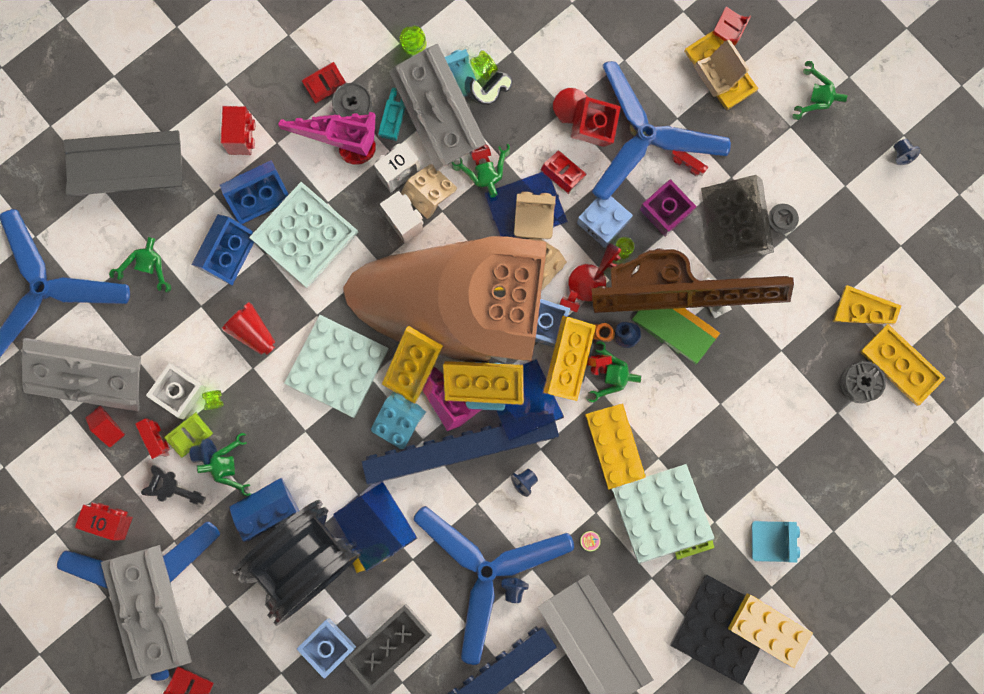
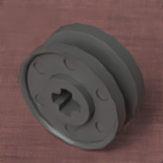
M354 82L345 83L338 87L333 94L332 106L335 115L346 117L352 116L354 113L369 115V112H372L371 95L361 84Z
M862 361L849 366L843 371L840 378V387L848 400L864 404L878 399L883 394L886 387V379L883 371L877 365ZM864 380L865 384L862 386L860 382Z

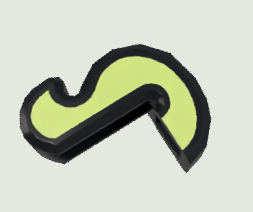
M496 72L481 87L474 78L467 76L465 91L476 103L490 105L499 98L500 91L508 92L510 90L513 80L511 75L507 73Z

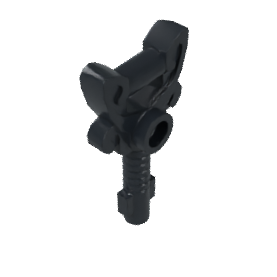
M152 465L151 472L153 476L149 486L141 491L142 495L157 496L158 501L164 502L167 498H171L176 494L190 499L189 502L193 504H204L206 497L201 496L202 493L197 491L191 492L177 487L178 481L175 479L176 475L174 472L166 473L160 467ZM162 477L163 485L159 490H156L159 480Z

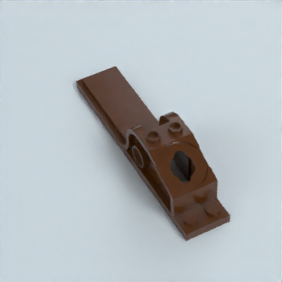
M658 248L638 255V258L630 262L612 267V287L600 286L592 288L594 313L789 303L791 302L794 288V278L789 276L700 281L691 273L689 259L684 253L674 249L664 250ZM640 265L638 271L632 274L634 269Z

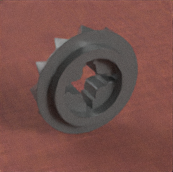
M782 203L775 205L770 210L768 221L770 228H773L776 233L786 234L792 232L797 227L799 216L794 207ZM779 215H781L782 217L789 215V216L787 217V219L785 220L786 223H785V222H781V223L779 222V223H778V221H779V219H780V216H779Z

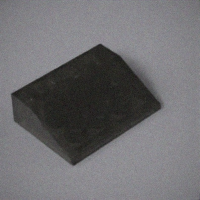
M752 175L701 188L712 262L774 253L762 178L758 175Z

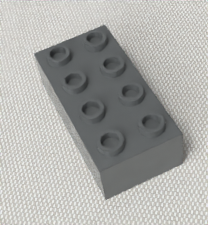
M405 604L354 650L344 662L371 692L429 639L433 633L413 610Z

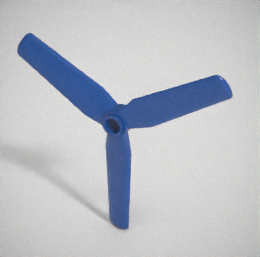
M608 61L603 64V69L627 120L636 130V135L623 145L593 188L592 193L597 198L602 200L609 199L645 156L647 146L649 145L665 150L721 156L729 154L731 142L728 137L671 126L654 127L649 124L644 109L618 63Z
M11 209L0 214V221L20 273L30 283V291L19 300L0 328V357L36 314L43 299L52 297L61 302L128 303L130 289L126 284L64 277L47 281L45 263L19 211ZM44 284L43 291L39 292V287Z
M427 506L420 508L413 519L462 567L477 572L478 579L470 591L461 660L470 665H477L481 660L495 598L492 580L496 576L515 575L574 550L572 537L569 533H564L503 552L495 560L489 562L484 559L475 544ZM484 566L492 568L493 572L490 577H484L481 574V569Z
M205 522L163 556L170 583L220 536L216 526L210 522ZM67 550L60 555L57 569L108 589L101 565L103 561ZM168 670L151 674V679L154 681H162L169 677Z

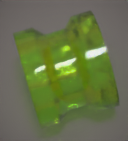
M628 237L619 238L615 246L621 249L618 254L621 259L630 257L635 248L633 240Z
M221 390L201 394L205 400L204 410H212L224 406L220 398L222 395Z

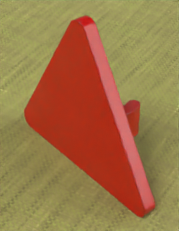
M611 243L608 244L595 278L598 279L607 267L611 269L617 266L612 261L620 259L618 255L621 251L620 248Z

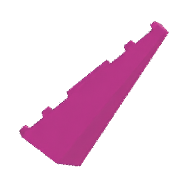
M369 112V115L354 113L352 116L346 117L330 115L312 117L309 120L296 118V121H285L281 119L278 126L282 130L367 156L374 142L376 115L373 112Z
M433 367L423 392L444 427L449 431L460 427L482 409H468L465 401H446L444 374L436 367Z

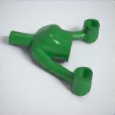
M806 61L804 65L811 69H803V73L805 75L813 74L825 85L814 84L810 103L816 104L803 108L801 106L794 107V111L800 112V114L792 115V118L795 120L801 119L805 112L828 109L834 101L846 103L848 95L836 93L833 82L816 70L812 61Z
M506 144L507 150H501L500 146L498 147L500 156L497 172L493 162H486L474 168L477 174L476 177L463 164L462 158H459L460 164L458 165L451 162L452 168L455 171L462 170L477 187H487L490 197H496L498 194L494 184L502 179L504 159L510 154V146Z
M148 237L145 248L134 250L117 269H112L109 272L110 278H114L115 272H118L117 279H123V271L136 258L133 269L153 274L154 269H156L159 281L157 284L158 291L162 290L164 284L166 285L165 292L171 291V285L164 281L161 256L153 251L155 238Z
M596 342L597 345L603 347V350H595V352L612 356V362L617 364L607 365L604 384H613L615 386L598 392H588L595 395V400L587 399L589 403L596 402L599 397L623 390L628 381L641 383L642 377L641 375L629 374L626 362L608 352L604 342Z
M241 433L236 436L234 442L212 454L210 464L197 465V473L210 472L215 482L240 490L242 496H249L252 493L246 494L244 487L251 486L250 484L242 485L233 480L223 478L235 476L233 456H221L227 454L238 445L243 446L247 443L239 441L240 436H246L245 433Z

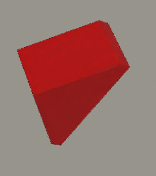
M101 405L85 418L90 431L109 448L125 436V433Z

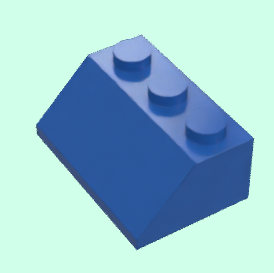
M272 160L220 184L222 193L240 224L278 207L289 195Z
M217 214L191 265L233 285L254 244L249 238L254 232L228 216Z
M282 478L229 507L234 525L243 542L254 539L300 511Z

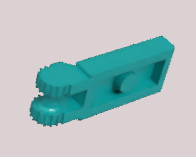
M392 87L389 100L387 99L378 136L397 141L406 107L402 98L400 102L395 101L397 88Z

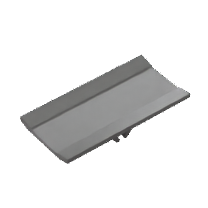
M439 44L426 48L389 71L436 171L473 150L487 145Z
M29 338L23 339L22 385L24 393L132 411L140 410V356Z
M160 545L101 562L132 679L192 662Z
M589 574L537 606L590 694H632L654 681Z

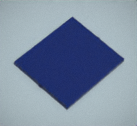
M543 172L496 188L498 194L496 197H490L489 191L484 193L500 237L521 238L514 235L517 194H521V192H531L532 195L549 193L552 196H556L553 228L568 222L553 182Z
M537 359L523 364V404H505L504 410H496L509 441L564 418L555 396L543 393L546 378Z
M384 482L357 497V499L333 514L349 542L355 541L358 544L355 549L361 548L363 550L359 560L366 572L418 539Z

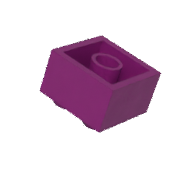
M669 179L642 203L639 210L666 237L690 216L697 206Z

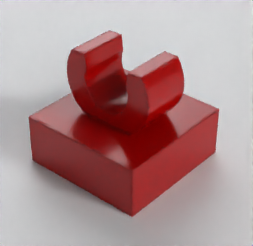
M488 145L470 152L476 166L480 165L479 161L482 158L486 162H490L488 156L492 155Z
M571 290L569 297H562L559 305L570 308L571 311L577 313L580 303L575 302L578 292Z
M602 354L588 356L586 365L591 366V374L598 375L599 368L600 373H607L606 365L612 364V356Z

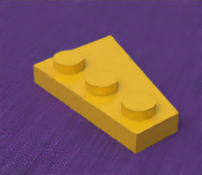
M847 285L844 287L833 322L893 325L897 321L901 305Z

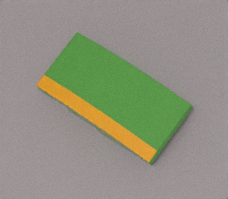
M686 308L638 311L632 321L661 343L664 342L694 364L700 361L720 334V332Z

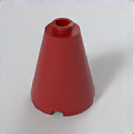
M250 302L245 304L242 310L236 312L221 328L225 333L260 355L264 353L268 355L275 348L273 345L275 340Z

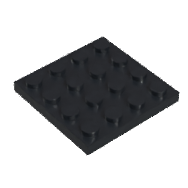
M705 574L670 646L743 685L760 648L732 632L728 627L746 595Z

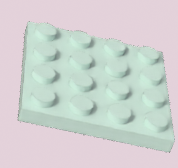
M300 182L249 238L302 285L308 288L356 236L358 230L306 185Z
M319 315L284 384L355 418L389 348Z
M687 464L612 488L638 564L714 540V535Z

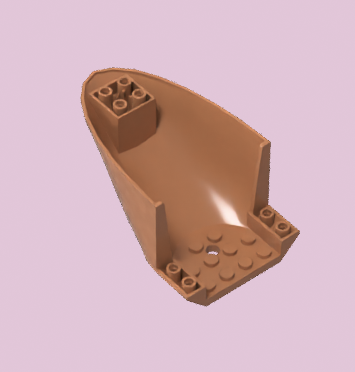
M491 236L390 255L367 263L353 272L344 285L343 291L347 305L360 320L374 330L398 342L401 341L405 329L410 326L441 344L443 347L439 354L440 356L473 363H489L491 356L532 361L546 258V242ZM497 287L503 288L505 296L501 298L496 297L494 289Z

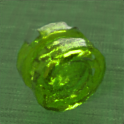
M407 26L402 30L400 43L404 52L409 55H416L426 49L425 33L419 26Z
M483 50L479 52L477 57L470 59V64L475 72L486 81L493 72L496 73L498 71L494 60Z

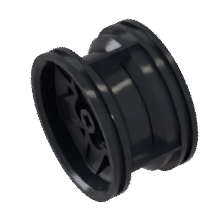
M321 500L310 503L283 522L258 543L232 571L234 576H239L238 580L241 584L245 582H258L267 593L265 606L270 611L267 616L270 619L275 617L273 622L275 626L280 625L305 606L350 567L363 553L361 548L355 549L358 545L355 541L350 543L346 537H334L326 528L325 523L329 510L327 507H322L323 503Z

